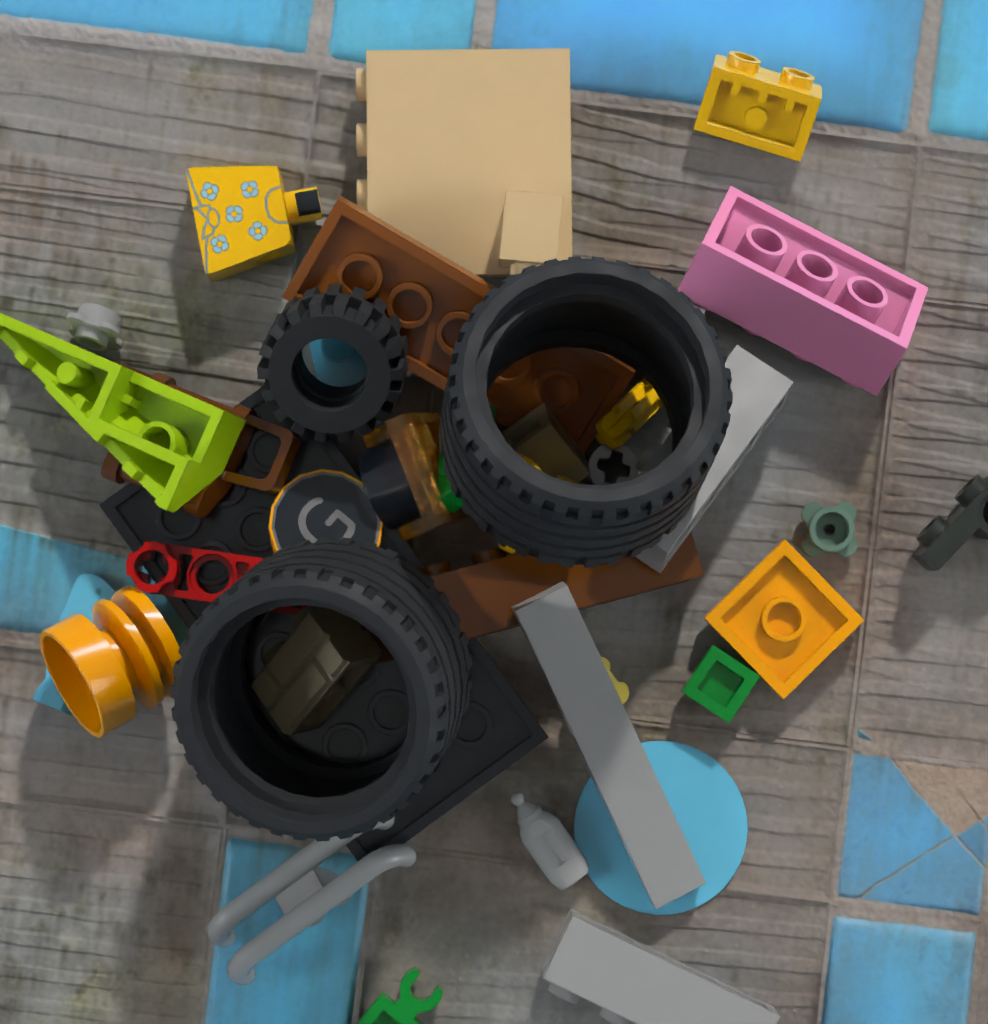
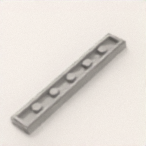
M562 581L511 607L651 904L658 909L706 884L567 584Z

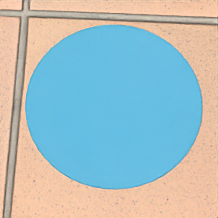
M643 742L641 745L706 884L656 909L648 898L592 777L589 778L577 803L574 820L575 843L587 859L589 866L587 874L606 896L616 903L645 914L671 915L682 913L703 905L712 899L729 883L736 873L744 855L747 842L746 809L740 791L732 777L708 754L678 742Z

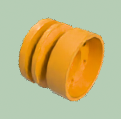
M127 585L116 591L111 600L101 599L97 601L92 607V622L84 615L75 613L43 630L39 636L41 652L56 689L78 722L95 737L101 738L133 720L137 715L135 699L142 706L153 709L164 700V696L171 698V685L174 683V664L182 657L178 652L180 648L161 613L151 600L136 587Z

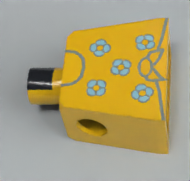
M277 166L192 167L185 169L204 271L211 282L223 280L295 252L296 246L292 225L323 219L317 186L285 192L282 175Z

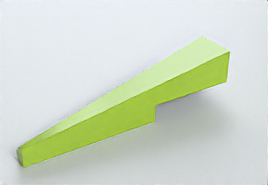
M0 313V339L15 353L14 357L24 367L30 369L46 385L44 388L97 443L103 445L123 465L121 468L132 479L138 481L156 499L154 502L160 508L174 513L224 472L246 420Z

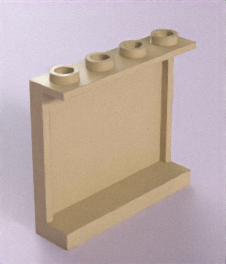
M570 48L366 50V68H356L357 102H367V123L356 124L357 157H367V179H357V206L480 278L510 276V268L499 267L506 190L564 195L558 261L568 260V257H572Z

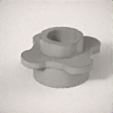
M82 303L77 313L70 312L67 314L66 321L71 324L69 333L74 336V340L81 346L94 351H105L107 347L117 350L122 348L123 341L118 337L123 320L116 312L98 304Z

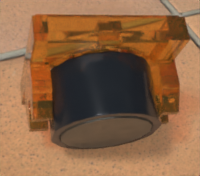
M438 413L401 414L385 421V425L375 428L374 431L363 436L367 448H371L360 453L359 457L360 475L366 495L380 521L390 530L398 528L403 541L414 539L447 525L471 518V516L468 517L462 508L452 513L440 500V492L437 487L440 425Z

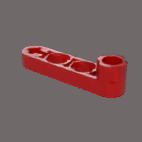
M151 541L144 542L143 546L136 552L129 553L126 561V575L132 577L138 590L146 593L212 603L220 594L265 558ZM161 552L163 554V562L168 564L169 570L167 575L161 576L159 583L151 584V575L142 572V566L144 561H153L156 553ZM183 555L193 556L186 573L187 591L178 590L182 578H179L181 567H184ZM217 560L227 567L229 582L223 591L210 594L200 587L198 572L204 563ZM301 605L300 608L291 606L278 607L270 611L296 615L309 605Z

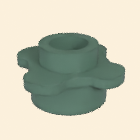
M816 502L807 504L801 511V519L806 523V538L802 542L804 553L812 558H817L823 553L837 552L842 557L851 556L858 547V542L854 538L855 525L853 521L857 517L855 507L849 502H840L835 507H822ZM827 524H831L834 527L832 535H827L824 532Z

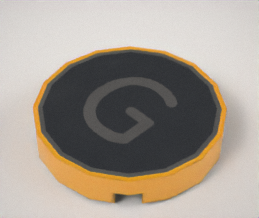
M319 469L300 474L281 489L271 506L268 532L274 553L287 546L296 545L298 542L310 540L311 543H315L318 539L332 537V539L352 538L355 540V543L359 544L368 541L377 544V547H379L383 523L372 508L361 481L345 472Z

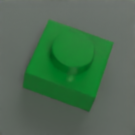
M711 644L680 691L725 722L730 723L760 676Z

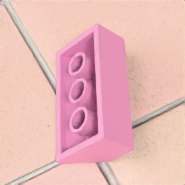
M730 186L677 291H682L690 298L693 304L706 308L705 310H710L741 326L749 334L761 336L790 351L796 358L811 362L840 377L848 385L861 388L877 396L908 348L928 287Z

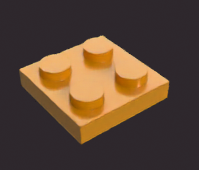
M786 539L781 540L703 617L781 699H785L864 621Z

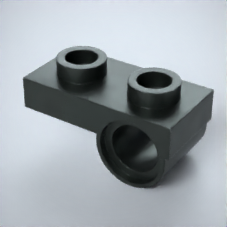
M979 474L974 476L955 496L954 499L960 505L946 520L938 515L916 537L921 546L912 557L927 571H938L973 534L981 539L988 540V524L983 517V508L988 501V476L985 479Z

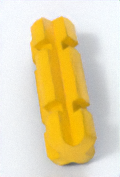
M643 378L611 409L612 411L606 413L596 423L598 431L596 439L600 444H607L611 449L620 448L632 436L631 434H634L661 407L660 405H663L653 386Z

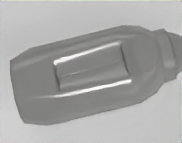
M514 793L511 797V802L517 806L518 820L516 822L520 826V837L524 847L551 884L560 890L568 888L588 873L589 866L586 857L555 815L543 811L540 805L525 801L522 793Z

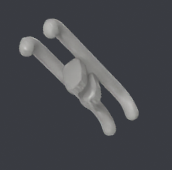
M395 817L384 824L378 822L374 829L387 830L391 828ZM356 833L350 838L341 840L338 836L331 837L329 841L317 842L315 839L225 905L209 922L207 930L208 939L219 947H228L235 941L236 934L233 929L273 898H276L284 913L283 917L235 952L228 962V977L239 985L251 984L256 976L254 966L308 926L314 927L323 920V915L337 905L339 907L343 906L351 900L353 893L378 875L395 867L407 868L412 866L417 857L415 850L407 844L387 845L369 853L338 875L334 871L331 872V870L318 867V865L364 833Z

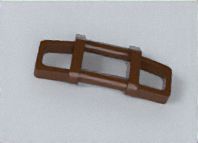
M106 358L246 420L224 472L183 505L185 512L199 518L206 517L230 490L232 484L270 494H277L281 491L301 445V437L297 433L258 418L255 410L245 406L237 405L232 408L176 386L175 379L161 373L150 375ZM255 428L275 435L281 440V446L270 473L264 479L237 474ZM108 451L101 467L102 477L117 484H123L127 481L144 488L121 468L123 465Z

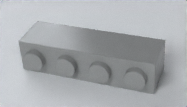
M736 345L725 362V367L730 369L732 378L730 386L733 392V401L729 409L731 414L725 438L696 499L693 500L690 510L677 524V527L669 535L663 533L658 544L643 550L641 554L635 556L659 573H661L782 409L794 383L738 345ZM668 422L667 427L672 429L670 422ZM672 431L662 444L653 440L648 445L635 467L641 471L638 476L656 468L672 453Z
M570 909L542 968L543 979L551 982L548 991L572 1004L578 1005L581 998H584L601 1006L599 1015L613 1024H632L633 1022L636 1024H777L780 1015L773 1006L573 909Z

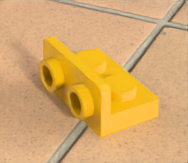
M729 51L728 57L716 54L696 117L694 130L801 162L822 100V86L813 83L815 77L807 72L790 67H784L781 73L760 67L761 61L758 58L743 52Z

